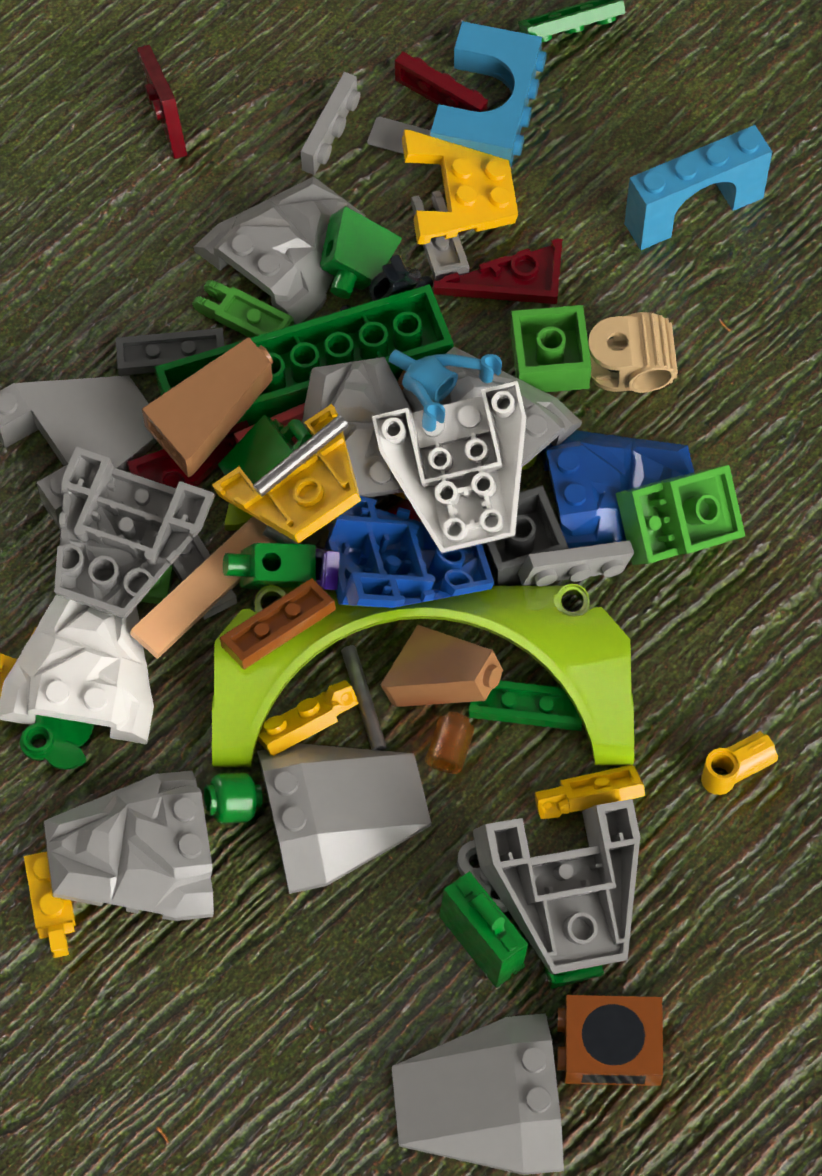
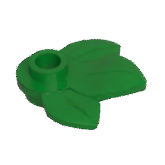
M36 715L35 724L28 726L22 732L20 747L24 755L32 760H46L56 769H74L86 763V757L79 747L83 746L90 738L94 724ZM37 739H44L46 741L43 747L36 748L33 746L34 741Z

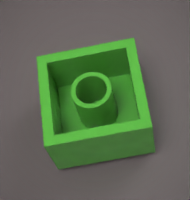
M583 305L511 311L510 336L516 378L544 392L590 388L592 366Z

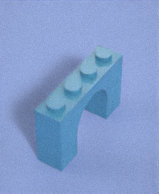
M462 21L454 48V69L497 78L509 88L512 95L502 106L485 112L470 111L438 104L430 136L509 160L511 168L514 155L520 156L522 152L524 135H520L522 127L528 128L532 112V107H528L529 99L535 100L537 96L539 79H535L537 71L543 72L547 52L541 51L542 37Z
M753 125L630 177L624 224L639 249L643 250L671 238L677 210L689 197L709 185L716 183L733 211L764 198L772 150L756 125Z

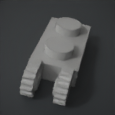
M440 190L432 192L431 200L435 211L448 212ZM419 195L411 197L414 215L416 210L425 211L423 201ZM459 235L445 239L444 236L431 238L430 243L423 244L435 281H439L444 276L458 272L459 276L469 273V264Z

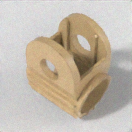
M638 312L628 316L603 319L592 328L588 340L592 366L591 380L598 387L612 392L634 391L646 393L661 389L669 383H673V379L677 378L678 370L673 329L669 318L649 312ZM609 370H616V371H619V372L615 373V372H611V371H609Z

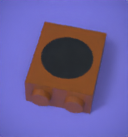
M566 995L565 1008H557V1032H565V1047H557V1071H565L564 1084L661 1086L663 1078L662 997Z

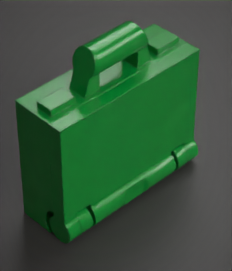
M264 414L218 466L225 475L240 466L254 485L309 440L312 434L299 419L291 420L284 427L277 419L272 420ZM293 436L298 440L296 444L291 439Z
M470 871L444 888L439 917L492 984L498 988L512 977L511 974H517L526 966L524 959L528 943Z

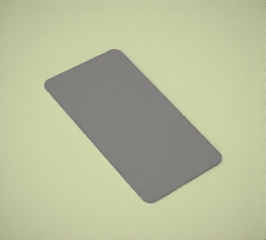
M377 117L367 143L404 154L402 145L404 129L430 136L431 130Z

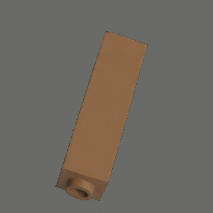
M249 337L142 408L145 427L188 478L199 469L273 380L271 368L273 359L262 345L257 347Z

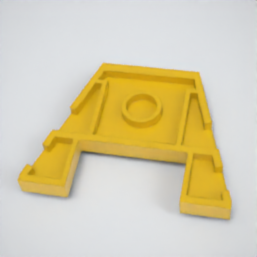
M404 129L402 145L405 163L441 165L448 212L416 210L413 220L417 244L430 243L431 238L444 236L445 239L457 237L458 232L474 229L475 232L516 222L518 209L509 160Z
M330 404L304 423L312 436H314L336 418L338 413L335 407ZM343 431L263 497L254 489L253 483L240 466L212 484L219 497L297 543H300L361 501Z

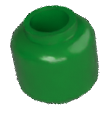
M246 772L217 774L211 779L210 784L205 785L204 788L207 815H212L214 820L220 824L248 822L254 817L256 808L261 807L263 803L261 786L259 784L255 785L252 777Z

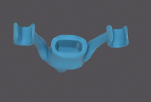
M395 349L389 357L390 363L406 371L403 376L402 385L406 390L414 393L424 407L422 427L429 432L436 429L437 421L444 423L445 409L438 402L445 399L451 393L458 379L457 373L450 371L444 366L479 370V378L484 383L492 382L494 373L500 375L502 369L501 359L494 354H487L481 359L455 354H436L415 360Z

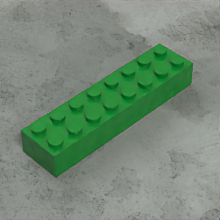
M430 284L250 338L257 347L262 345L273 359V364H271L273 380L237 423L247 420L250 427L256 424L264 414L271 418L305 403L311 371L315 367L385 357L398 381L403 370L389 362L390 354L395 349L415 360L436 354H446L454 347V343ZM242 341L155 366L160 394L163 395Z

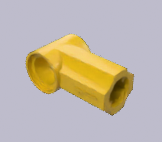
M759 731L728 748L712 750L706 758L701 774L703 787L714 795L728 793L732 790L735 783L777 762L778 755L774 743L767 734L765 735ZM713 768H722L728 774L719 775L713 771Z

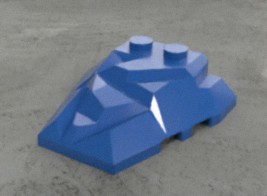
M576 430L560 445L553 446L550 443L541 451L544 470H549L560 522L559 526L569 549L626 541L616 493L694 473L688 445Z
M360 496L361 501L327 524L329 535L325 548L340 552L338 587L335 590L339 605L395 608L490 590L493 587L494 580L482 544L441 553L423 522L409 518L410 510L399 507L397 513L393 514L375 508L377 500Z

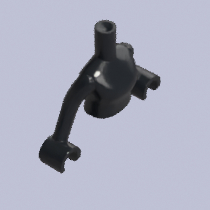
M394 255L390 258V264L382 266L384 272L379 273L371 281L369 293L372 301H376L429 284L432 288L433 280L430 276L421 277L420 270L406 267L401 256ZM344 305L340 308V311L349 309L351 306Z

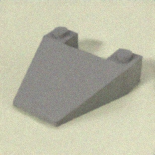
M129 375L13 383L0 390V441L3 446L7 448L39 430L64 466L37 481L41 502L59 529H61L59 515L62 513L63 493L61 491L62 478L76 446L110 457L114 468L129 472L127 462L144 456L157 442L144 425L142 408L149 403Z
M633 799L595 805L583 810L582 814L589 847L530 858L523 818L485 824L473 830L481 871L551 975L626 961L628 959L640 846V833Z

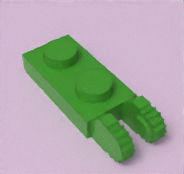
M208 280L204 285V289L209 296L216 298L221 304L218 305L201 296L196 297L192 302L193 307L199 313L210 319H215V321L249 338L294 325V318L291 315L233 286L229 288L214 280Z

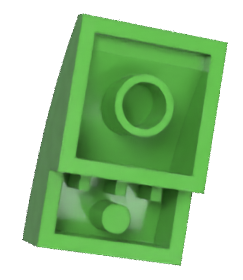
M729 465L689 473L616 493L626 541L630 540L634 550V555L631 558L632 565L650 564L676 555L689 554L745 537Z

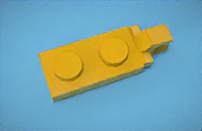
M346 680L328 687L326 692H322L314 698H307L301 701L297 707L282 715L267 719L262 726L258 741L270 755L275 756L338 722L336 716L359 704L352 686Z
M627 765L560 780L561 786L535 792V801L540 819L559 818L562 814H569V812L583 811L595 805L644 797L645 790L635 766Z
M47 851L24 856L37 933H39L40 939L49 937L53 958L67 956L69 951L66 934L75 932L74 926H76L72 901L52 896Z

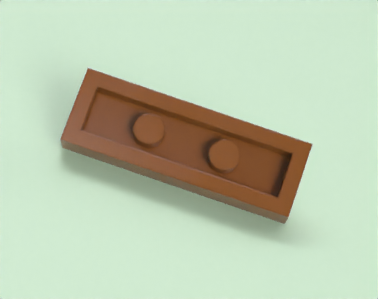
M311 578L221 636V647L244 670L336 610L335 601Z

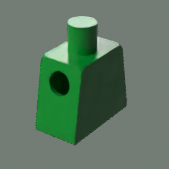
M346 206L330 216L320 261L322 270L335 276L330 291L337 297L348 299L354 287L363 290L370 286L374 277L383 271L382 266L387 265L402 237Z
M254 543L241 550V554L225 553L222 566L224 576H239L240 586L245 589L260 590L269 585L299 587L311 578L316 581V545Z

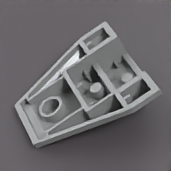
M300 743L275 756L270 755L266 749L257 751L276 828L289 894L328 886L431 826V819L414 753Z
M546 1013L505 1017L392 1066L399 1147L521 1175L564 1171L560 1105L552 1038Z

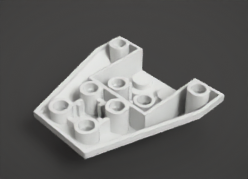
M518 381L482 389V396L443 405L445 409L444 423L437 421L436 429L432 432L426 431L422 427L423 410L412 413L409 408L372 416L380 454L441 553L515 536L527 419Z

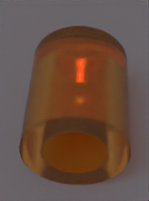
M450 712L438 718L425 759L430 767L450 774L462 772L475 730L465 715Z

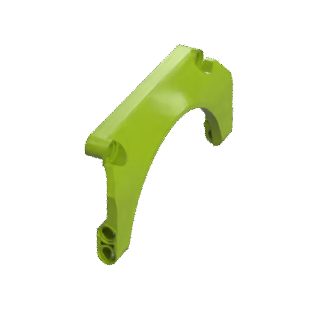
M578 584L542 587L493 586L490 590L395 608L339 605L335 590L323 589L335 601L336 610L243 670L221 647L220 637L263 610L262 604L266 598L270 596L282 598L297 588L269 585L263 587L255 597V612L251 609H242L215 640L214 695L212 698L213 767H251L260 731L272 705L290 680L317 654L355 632L379 624L410 619H436L468 624L489 631L516 645L528 653L552 675L573 703L585 727L595 765L634 764L633 693H631L630 638L602 607L590 609L589 595L585 588ZM570 594L576 595L581 600V609L575 612L567 611L562 606V598Z

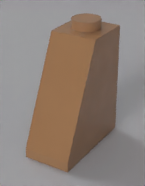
M417 625L380 685L390 703L397 707L485 701L491 690L499 684L503 669L493 650Z

